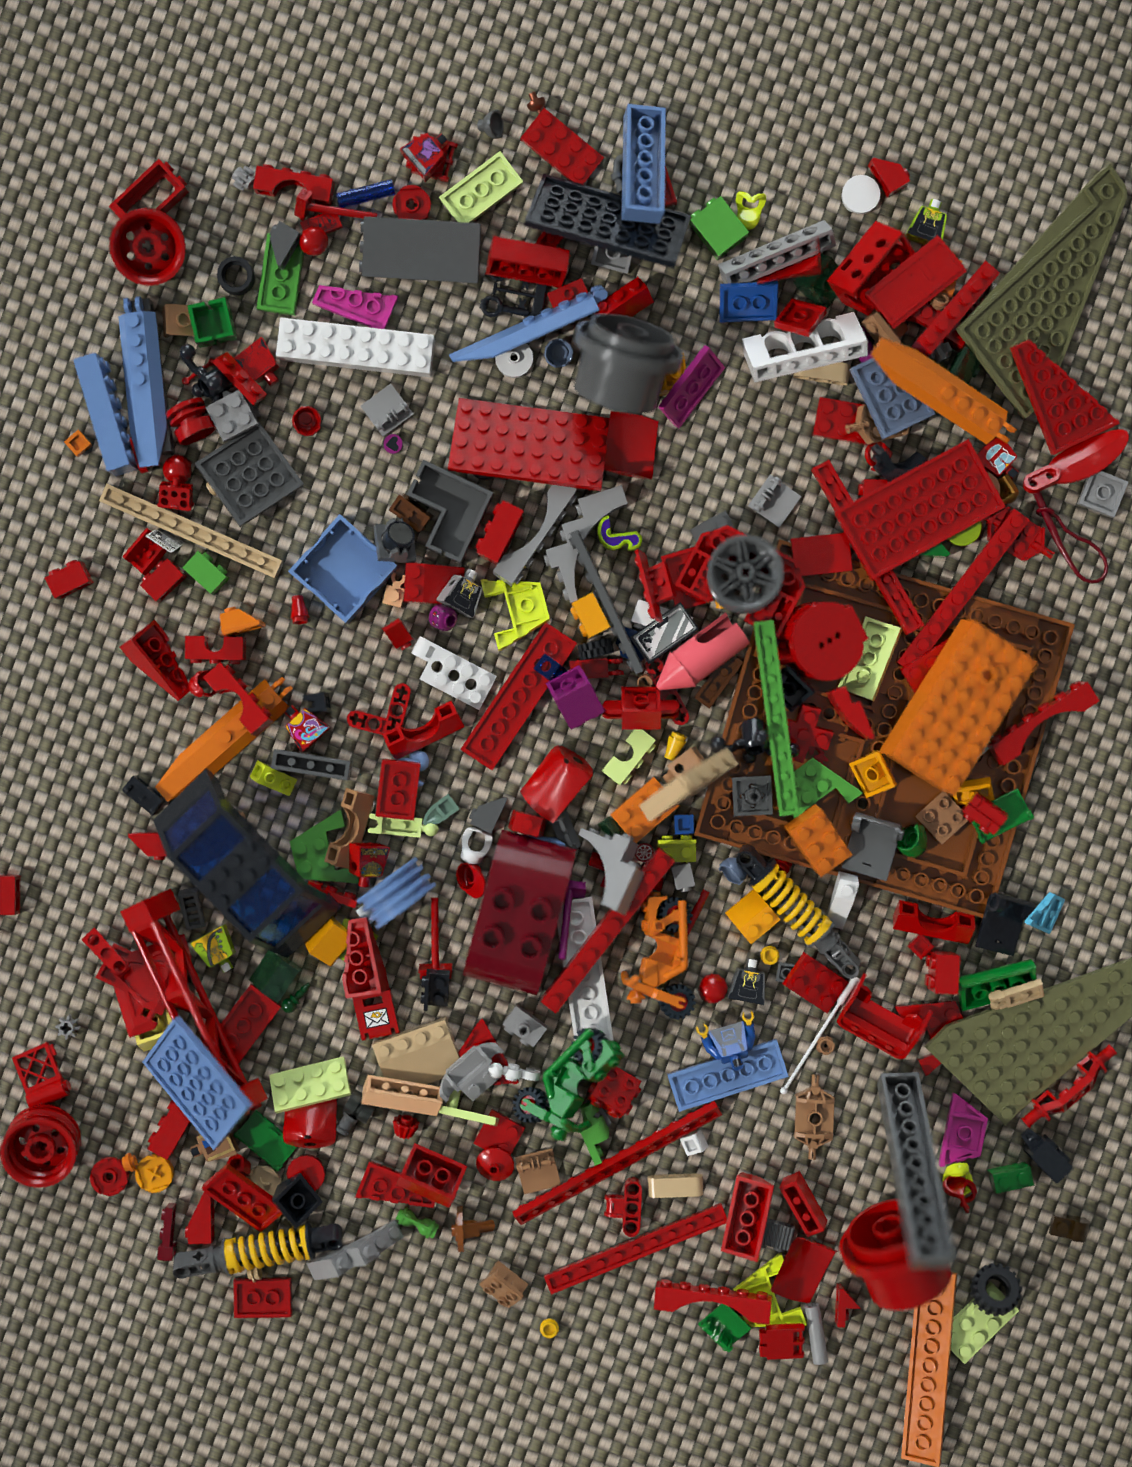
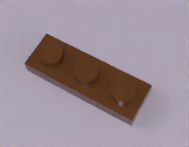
M736 656L731 658L710 674L694 698L710 709L743 662Z

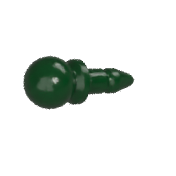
M310 983L303 985L295 995L290 994V998L283 1000L281 1006L284 1012L292 1013L296 1010L297 1004L301 1003L299 999L308 991Z

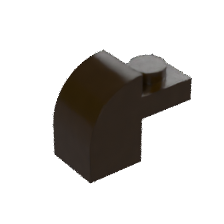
M1053 1214L1049 1234L1068 1238L1074 1242H1086L1090 1221L1086 1218L1067 1214V1217Z

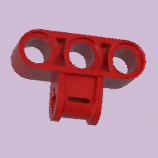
M630 1177L625 1181L624 1195H605L606 1211H604V1216L622 1218L624 1234L628 1237H635L640 1231L642 1187L638 1178ZM631 1184H636L638 1189L632 1192L628 1190V1187ZM630 1203H634L637 1205V1208L631 1211L627 1209V1206ZM630 1222L636 1224V1227L632 1230L626 1228V1225Z

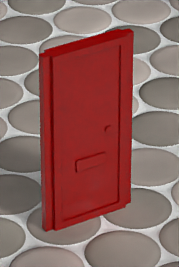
M937 235L866 291L864 295L894 330L965 274L967 270L945 242Z

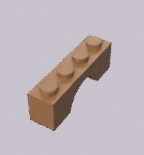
M350 788L345 789L341 807L347 814V828L338 840L329 843L324 862L349 869V842L362 843L375 796Z

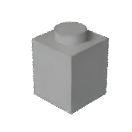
M686 862L671 866L676 890L681 892L692 890L695 882L690 863Z

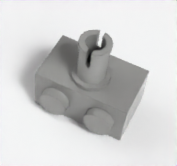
M517 1003L503 1021L504 1030L510 1035L516 1034L519 1036V1041L527 1047L529 1045L534 1047L547 1030L546 1024Z

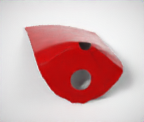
M818 236L817 255L758 279L757 284L781 279L819 275L821 273V246Z
M611 411L606 440L607 449L604 470L622 476L652 480L659 421L638 414Z
M557 745L550 750L520 793L534 811L546 820L554 823L593 776V769L583 757L570 749ZM573 757L580 759L583 764L578 763ZM564 758L568 759L570 763L566 764Z
M337 1099L285 1111L284 1142L295 1147L311 1149L323 1148L334 1144L336 1139ZM310 1135L311 1139H304V1136ZM304 1143H314L316 1145L308 1146L304 1145Z
M797 1237L792 1242L770 1291L790 1300L810 1303L829 1263L838 1251L809 1238Z

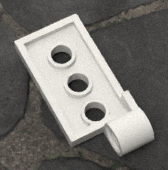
M420 636L411 652L428 662L419 679L480 710L497 676ZM434 661L441 662V671L434 672L431 665ZM451 670L459 672V678L456 681H451L448 677ZM468 679L476 681V687L472 690L467 689L465 686Z

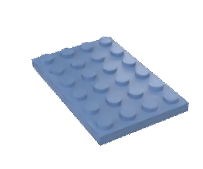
M180 1016L172 1020L142 1062L213 1150L222 1144L252 1106V1103Z

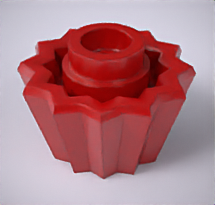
M398 1115L393 1120L394 1133L399 1138H412L420 1123L410 1115Z

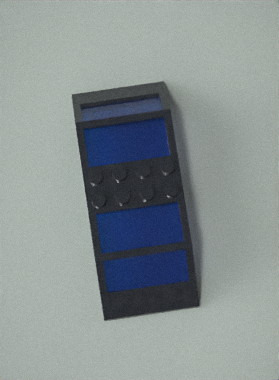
M208 768L153 820L167 858L250 943L289 958L342 908L329 893L326 894L309 885L232 806L221 788L220 781Z

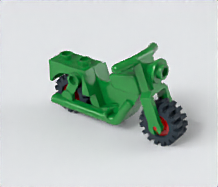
M583 1028L582 1031L576 1032L578 1036H573L575 1041H571V1045L543 1073L542 1078L546 1093L541 1089L525 1087L523 1090L518 1091L519 1094L514 1096L517 1100H513L512 1103L516 1104V1107L512 1108L513 1111H517L514 1114L516 1117H519L520 1121L527 1123H536L542 1120L555 1125L551 1127L552 1137L557 1141L563 1142L566 1141L567 1132L581 1133L592 1126L590 1121L575 1125L573 1121L569 1120L574 1117L583 1103V1097L578 1095V1084L582 1079L596 1082L602 1081L607 1076V1073L616 1067L625 1056L621 1051V1046L616 1041H611L604 1037L605 1034L601 1030Z

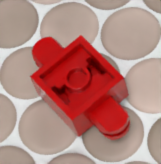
M621 687V700H606L602 704L605 711L602 713L605 719H621L622 730L661 729V719H676L679 716V703L676 700H661L660 691L657 687Z

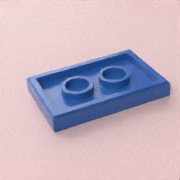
M778 281L757 284V282L720 284V323L777 319Z

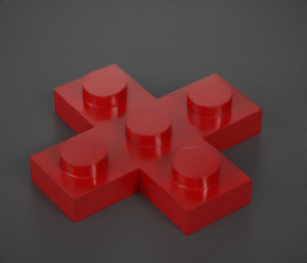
M802 703L796 721L786 718L789 742L796 743L800 748L799 755L792 758L793 761L804 763L809 746L828 750L834 732L833 730L816 726L821 708Z

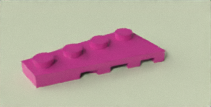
M319 285L312 304L370 328L386 329L398 296L366 293L360 290L351 291L344 290V288Z

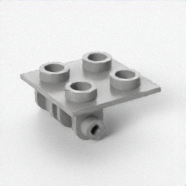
M391 383L361 405L363 411L383 437L413 415L407 403L404 402Z
M769 475L748 506L777 527H780L801 496L784 485L780 478Z

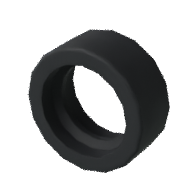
M236 256L226 258L217 269L218 282L227 293L240 296L252 289L255 282V274L253 268L245 259ZM233 265H240L247 272V280L240 287H232L225 280V272Z

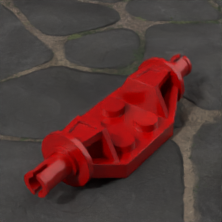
M1108 1044L1097 1055L1090 1051L1087 1052L1088 1056L1077 1064V1068L1083 1076L1078 1077L1073 1082L1074 1086L1069 1090L1067 1088L1058 1095L1059 1099H1056L1048 1090L1038 1099H1032L1031 1102L1034 1105V1109L1022 1117L1021 1120L1030 1128L1041 1117L1050 1121L1049 1115L1066 1112L1094 1088L1100 1070L1103 1073L1108 1072L1105 1063L1117 1054L1115 1049ZM1092 1061V1066L1088 1072L1084 1067ZM1047 1098H1049V1099L1052 1101V1102H1049V1103L1040 1105V1104H1041L1042 1102H1044Z

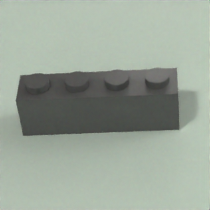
M274 749L271 768L348 781L351 777L353 761Z

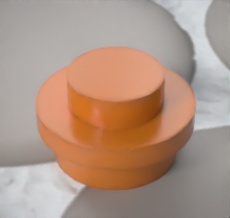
M127 1153L122 1157V1165L126 1172L136 1171V1166H138L136 1156L131 1153Z

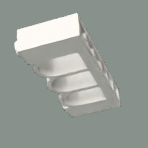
M851 312L835 316L836 319H823L810 337L792 332L772 331L763 337L759 334L743 338V354L754 383L867 356V339L855 313ZM835 336L840 342L823 345L821 338ZM807 342L812 344L814 348L797 352L794 345ZM780 348L786 350L788 354L770 358L768 352L772 349Z

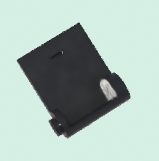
M992 893L987 901L975 947L1014 956L1023 920H1026L1036 908L1035 904L1015 897Z

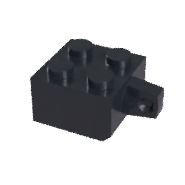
M1027 1128L1020 1135L1025 1142L1023 1151L1056 1184L1074 1169L1069 1164L1072 1160L1046 1134L1042 1136L1038 1132L1035 1133L1030 1128Z

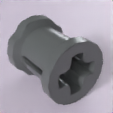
M343 1112L344 1116L336 1124V1130L340 1134L348 1136L353 1124L359 1120L356 1119L355 1115L351 1116Z

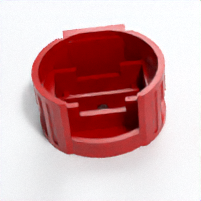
M807 602L796 606L779 636V639L789 640L792 658L797 666L804 671L797 672L801 677L827 681L839 679L850 673L860 661L864 649L863 642L869 639L852 605H841L834 602ZM820 642L823 643V648H819Z

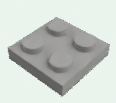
M239 390L206 406L224 443L259 425L245 397Z
M1101 471L1087 478L1077 504L1114 518L1128 481Z

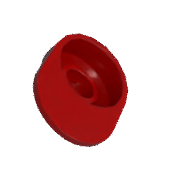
M466 862L461 863L456 870V879L459 886L473 898L482 897L486 883L480 866Z

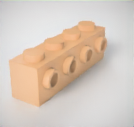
M367 1075L363 1086L361 1104L437 1116L442 1105V1098L439 1094V1086Z

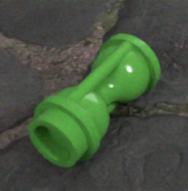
M406 1206L404 1210L400 1208L396 1220H399L398 1225L401 1224L405 1227L416 1226L419 1233L427 1239L428 1237L433 1239L439 1227V1224L435 1223L436 1220L416 1218L415 1213Z

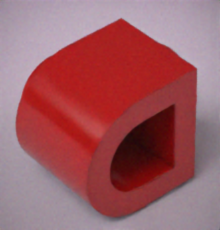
M240 1154L231 1156L228 1159L227 1163L244 1176H250L251 1163L248 1159Z

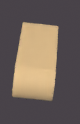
M838 362L796 372L793 377L815 382L848 385L851 365Z
M659 1174L647 1177L648 1197L651 1198L697 1197L703 1195L702 1174Z

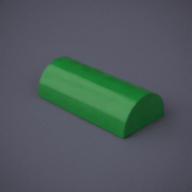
M1032 959L960 976L957 996L962 1010L965 1011L989 1005L991 1003L989 994L992 991H1003L1010 987L1037 980L1036 966Z

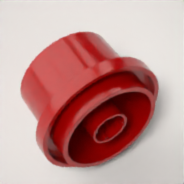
M897 1198L879 1202L859 1213L852 1220L840 1240L839 1251L846 1268L852 1274L863 1278L871 1299L881 1308L899 1311L922 1306L938 1297L951 1281V1267L910 1269Z

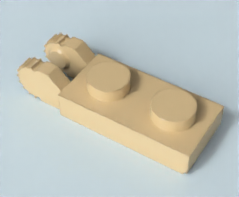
M1041 979L1010 987L1003 991H992L989 994L990 1006L992 1009L999 1010L1045 996Z

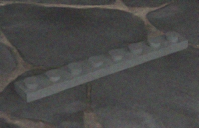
M579 530L570 533V544L573 549L577 548L580 554L577 556L578 561L588 571L585 574L590 584L593 583L596 588L594 591L598 602L602 601L605 607L602 611L606 619L610 618L613 624L610 628L614 636H618L621 641L619 647L622 653H626L629 658L627 664L631 672L635 671L638 674L644 671L643 665Z

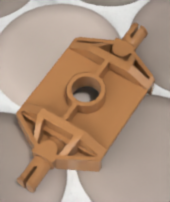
M866 405L858 407L856 422L845 426V429H849L846 430L847 433L858 432L867 444L909 433L908 427L882 440Z
M812 1074L811 1086L795 1094V1132L793 1136L808 1146V1159L816 1160V1149L833 1140L835 1097L821 1089L819 1086L820 1075ZM814 1113L820 1115V1120L817 1123L810 1122V1116Z

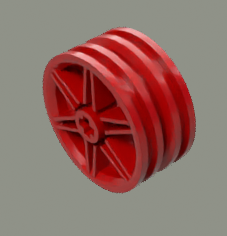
M138 208L125 214L116 223L111 232L109 249L115 267L124 277L140 285L153 286L162 284L176 275L184 261L186 244L180 226L171 216L154 208ZM144 223H150L151 229L145 230ZM132 232L134 234V239L129 240L127 238V233ZM167 233L169 236L168 240H162L161 235ZM146 241H150V244L154 245V248H151V251H147V249L143 247V244H146ZM129 252L135 254V258L133 260H130L127 257V254ZM163 253H167L169 255V259L167 261L162 259ZM146 263L152 264L151 270L145 268Z
M43 1104L24 1109L10 1123L1 1144L0 1158L5 1171L15 1181L29 1187L42 1188L59 1183L70 1173L74 1166L81 1146L80 1128L75 1119L59 1107Z

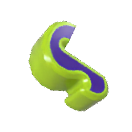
M609 515L603 517L599 522L597 529L598 539L606 550L616 551L627 544L628 551H635L641 546L642 536L637 531L611 534Z

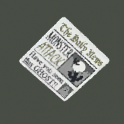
M159 527L146 535L147 538L170 553L185 544L168 531Z

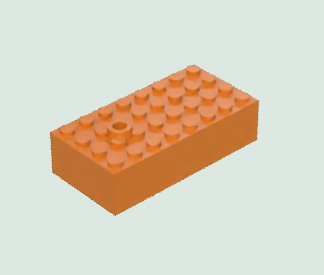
M961 619L934 665L930 668L884 742L880 752L938 790L955 796L1038 662L978 622Z

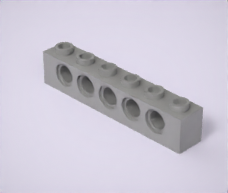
M823 220L718 264L724 284L749 283L816 255L817 236L820 241L821 252L835 247L836 242L833 229Z

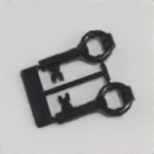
M489 275L496 282H494L493 295L481 299L479 309L482 310L483 314L490 318L496 317L502 312L528 317V314L531 316L541 314L540 312L544 309L548 286L537 284L535 294L497 287V282L503 281L506 278ZM523 281L521 289L526 287V290H528L529 282ZM496 291L534 298L532 311L529 313V309H525L524 304H526L527 299L522 301V298H519L520 304L518 307L504 305L501 299L495 296ZM489 300L498 303L497 311L493 313L487 311Z

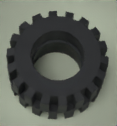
M991 1263L988 1266H983L972 1278V1283L970 1284V1289L972 1290L970 1296L974 1298V1305L977 1304L980 1311H986V1315L993 1314L995 1317L1006 1315L1018 1305V1301L1022 1297L1020 1294L1022 1286H1019L1021 1283L1020 1278L1017 1279L1015 1277L1017 1275L1015 1271H1009L1010 1267H1002L1003 1264L1000 1263L997 1265ZM991 1279L1001 1282L1006 1290L1005 1299L995 1300L991 1298L986 1291V1282Z

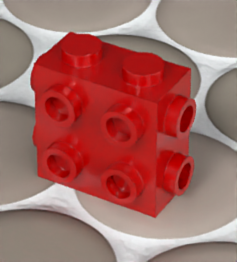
M616 1066L607 1073V1076L602 1081L591 1083L587 1090L590 1093L587 1099L591 1101L593 1106L608 1111L607 1113L610 1116L621 1118L625 1114L628 1115L633 1107L631 1101L633 1097L637 1098L641 1091L639 1085L642 1081Z

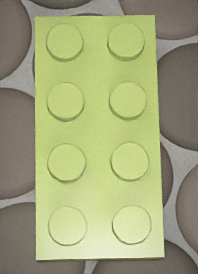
M499 151L442 194L439 199L456 222L472 223L523 184V180L501 151Z
M866 616L862 627L869 639L863 642L864 649L860 661L850 673L841 677L838 687L846 686L849 693L875 701L903 629Z
M344 1056L269 1075L276 1113L351 1095Z
M991 1281L986 1285V1291L991 1298L995 1300L1005 1299L1006 1296ZM973 1298L953 1318L951 1351L966 1364L1019 1312L1017 1307L1006 1315L995 1317L993 1314L986 1315L984 1310L980 1311L978 1309L979 1306L977 1304L974 1305Z

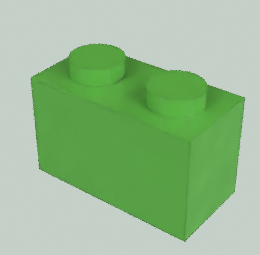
M197 551L182 568L210 594L215 595L230 579L226 575L228 572L221 565L216 566L213 564V558L207 552L201 553Z

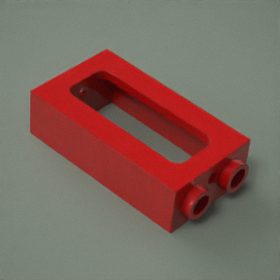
M158 159L116 198L109 207L121 219L162 178H165L172 184L175 190L156 209L168 213L189 193L185 187L187 183L180 175L176 177L172 173L174 169L167 161L163 163ZM148 222L144 223V229L150 230L151 224Z

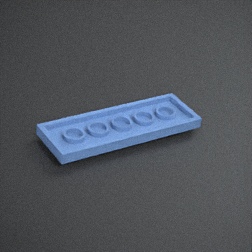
M777 1039L753 1046L752 1050L748 1051V1057L742 1059L744 1068L737 1071L732 1069L731 1062L722 1064L721 1060L712 1059L668 1073L667 1076L679 1112L789 1077Z

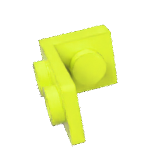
M257 760L250 774V778L256 783L287 796H290L297 782L296 778L272 769Z

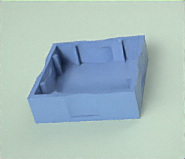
M339 514L321 534L316 544L307 550L288 572L322 600L339 618L349 624L399 567L394 562L378 561L376 546Z

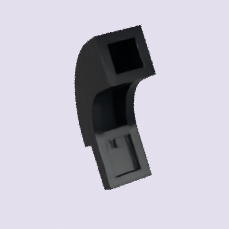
M877 443L870 448L874 454L872 457L877 463L873 466L874 470L889 482L928 461L919 452H915L907 460L893 463L887 451Z

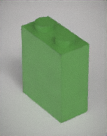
M722 196L717 199L715 197L706 203L707 207L702 211L700 209L695 211L691 215L689 223L716 260H719L745 240L749 234V231Z

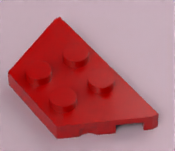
M483 1017L478 1021L458 1051L460 1057L474 1045L478 1046L483 1043H496L498 1045ZM497 1053L491 1058L493 1061L491 1064L499 1063L502 1067L509 1064L503 1053ZM502 1075L492 1085L517 1084L519 1080L509 1081L505 1079L506 1076Z

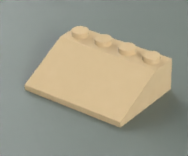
M447 1017L376 1040L372 1044L376 1059L385 1078L421 1084H429L443 1079L446 1073L445 1070L460 1058Z

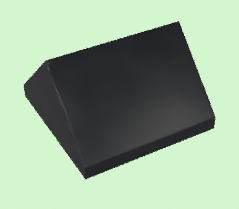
M785 664L780 669L784 704L790 712H793L815 690L789 664Z
M301 1173L277 1185L272 1198L273 1203L294 1229H297L323 1202Z

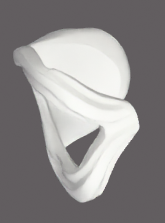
M474 827L467 828L462 836L461 859L468 864L481 863L491 848L492 834ZM473 831L485 835L484 847L478 852L471 850L468 846V840Z

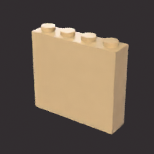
M728 748L676 777L640 804L639 807L650 822L698 794L738 765Z

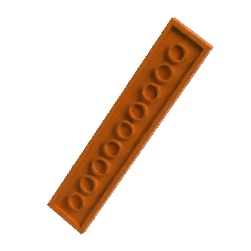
M952 1272L951 1281L947 1288L934 1300L914 1308L901 1459L934 1467L941 1466L957 1284V1273Z

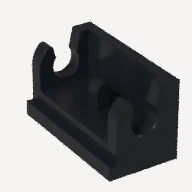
M322 692L303 695V701L313 702L312 705L315 706L307 708L308 711L331 712L329 693Z
M137 775L132 776L122 789L125 794L152 816L166 801L162 795Z

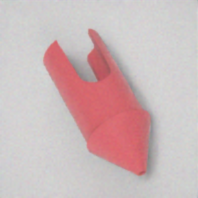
M725 612L672 653L669 652L656 687L659 691L696 687V684L750 645L746 635L737 623L732 625Z

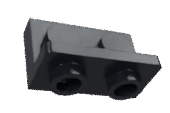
M427 969L426 976H422L421 988H425V991L421 992L420 1003L424 1004V1011H428L429 1005L448 1007L449 970Z

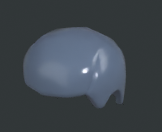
M561 338L549 341L544 351L546 362L555 368L567 366L573 358L571 344Z
M727 858L719 864V871H723L728 881L741 885L746 879L747 873L738 865L736 858Z

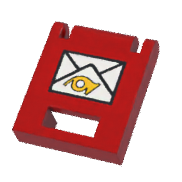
M391 988L382 993L352 998L362 1041L366 1040V1033H368L369 1039L392 1035V1028H395L396 1034L400 1033ZM377 996L382 997L383 1002L365 1006L364 999Z

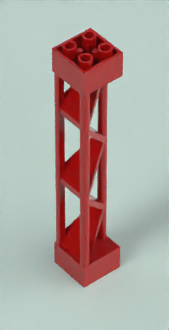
M170 888L120 911L129 932L132 933L171 1019L173 1020L179 1016L175 1007L191 1013L201 1033V1043L252 1103L250 1109L253 1111L262 1106L261 1102L268 1099L259 1078L246 1081L170 916L171 913L180 910L172 889ZM163 918L169 932L158 922V919ZM144 940L161 946L170 966L165 985ZM187 972L200 1000L188 988ZM218 1039L231 1067L219 1055Z

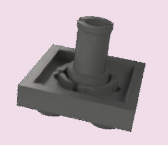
M771 776L732 777L734 816L773 814Z

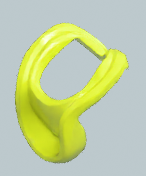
M738 192L735 199L737 217L747 230L753 229L759 223L761 211L766 203V194L759 193L751 197L746 192ZM743 198L749 203H755L759 200V204L756 208H746L743 206L742 201Z
M955 1163L947 1166L942 1183L949 1176L959 1177L964 1175L966 1179L973 1182L972 1175L969 1172V1165L967 1163ZM968 1186L964 1190V1196L971 1192Z

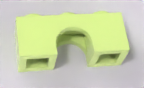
M634 729L625 740L633 748L631 759L620 761L613 756L602 769V772L619 785L622 783L626 784L632 777L630 772L633 768L638 769L644 762L642 759L644 754H650L656 746L653 744L656 740L642 729Z

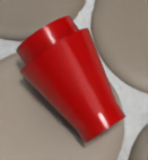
M292 596L290 619L295 625L308 623L309 614L303 596Z

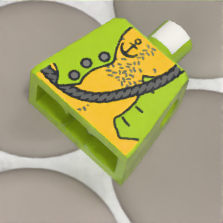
M226 924L190 943L209 968L219 964L223 973L234 968L228 957L235 954L236 950Z

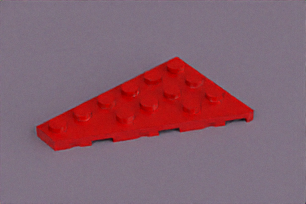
M1030 339L1010 347L1051 455L1064 451L1120 424L1118 419H1115L1107 412V409L1101 406L1092 395L1084 391L1059 365L1053 363Z

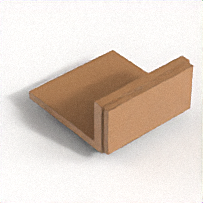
M165 304L162 307L163 337L168 338L171 335L194 336L188 306Z

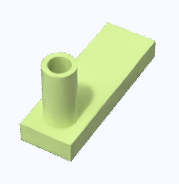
M454 1090L449 1096L446 1106L441 1105L439 1113L498 1126L499 1119L496 1117L457 1109L461 1090L459 1092Z

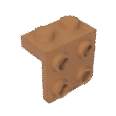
M876 309L861 322L862 326L877 344L881 338L900 344L901 341L899 339L908 331V327L904 322L893 330Z

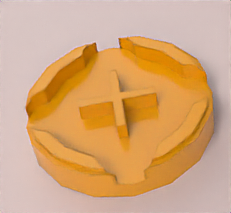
M149 1154L142 1158L135 1171V1178L139 1187L150 1193H158L165 1190L171 1184L174 1177V1167L169 1159L165 1160L157 1154Z

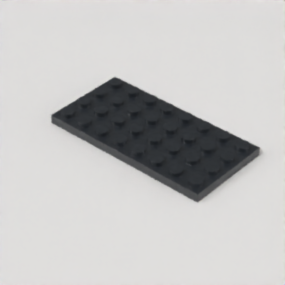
M543 173L525 218L524 226L675 269L691 215L664 208L660 224L622 220L621 195Z

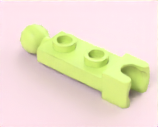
M370 813L369 815L371 819L377 820L378 825L377 827L369 828L368 833L421 838V832H425L427 836H435L439 831L437 824L429 823L423 825V818L414 817V820L377 817L375 813Z

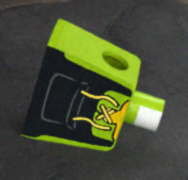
M931 199L928 207H920L905 233L908 240L922 245H926L937 235L943 240L947 214L939 211L942 204L941 201Z

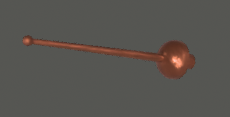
M532 92L529 94L531 102L527 104V108L539 114L545 106V98H538L536 92Z

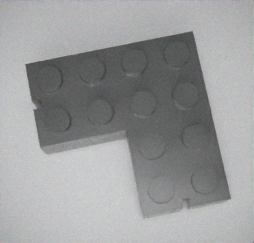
M423 460L416 474L420 482L415 479L413 480L407 496L440 512V516L425 546L427 549L442 556L445 552L446 558L462 565L494 494L483 487Z

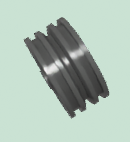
M752 535L735 536L720 544L711 556L707 572L708 587L715 601L723 608L739 614L754 613L768 606L776 597L783 580V564L776 549L766 540ZM752 552L756 554L754 560H750L748 557ZM734 555L737 559L736 562H730L729 557ZM762 568L768 569L767 575L761 574ZM742 569H744L745 571H750L748 574V578L746 576H741ZM728 574L729 580L724 581L722 575ZM759 586L761 592L755 593L753 588ZM734 590H741V595L736 596Z

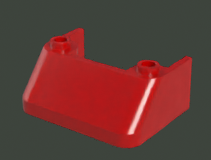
M863 973L840 1012L837 1023L841 1028L894 1058L905 1059L923 1035L933 1011L929 1010L923 1019L916 1014H908L905 1018L896 1015L870 1000L872 997L871 991L867 986L862 985L867 974Z

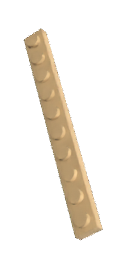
M107 483L99 499L104 504L275 579L283 563L278 558Z

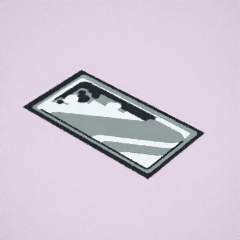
M681 602L662 614L663 622L659 623L654 620L630 637L648 664L699 629Z

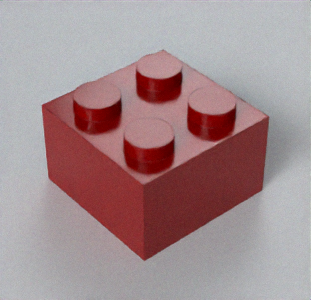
M931 950L929 955H926L928 974H925V985L935 994L958 995L960 955L953 951Z

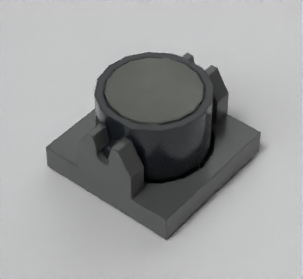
M395 518L387 521L386 525L375 524L373 528L378 561L415 563V534L410 525L405 523L403 519L395 521Z

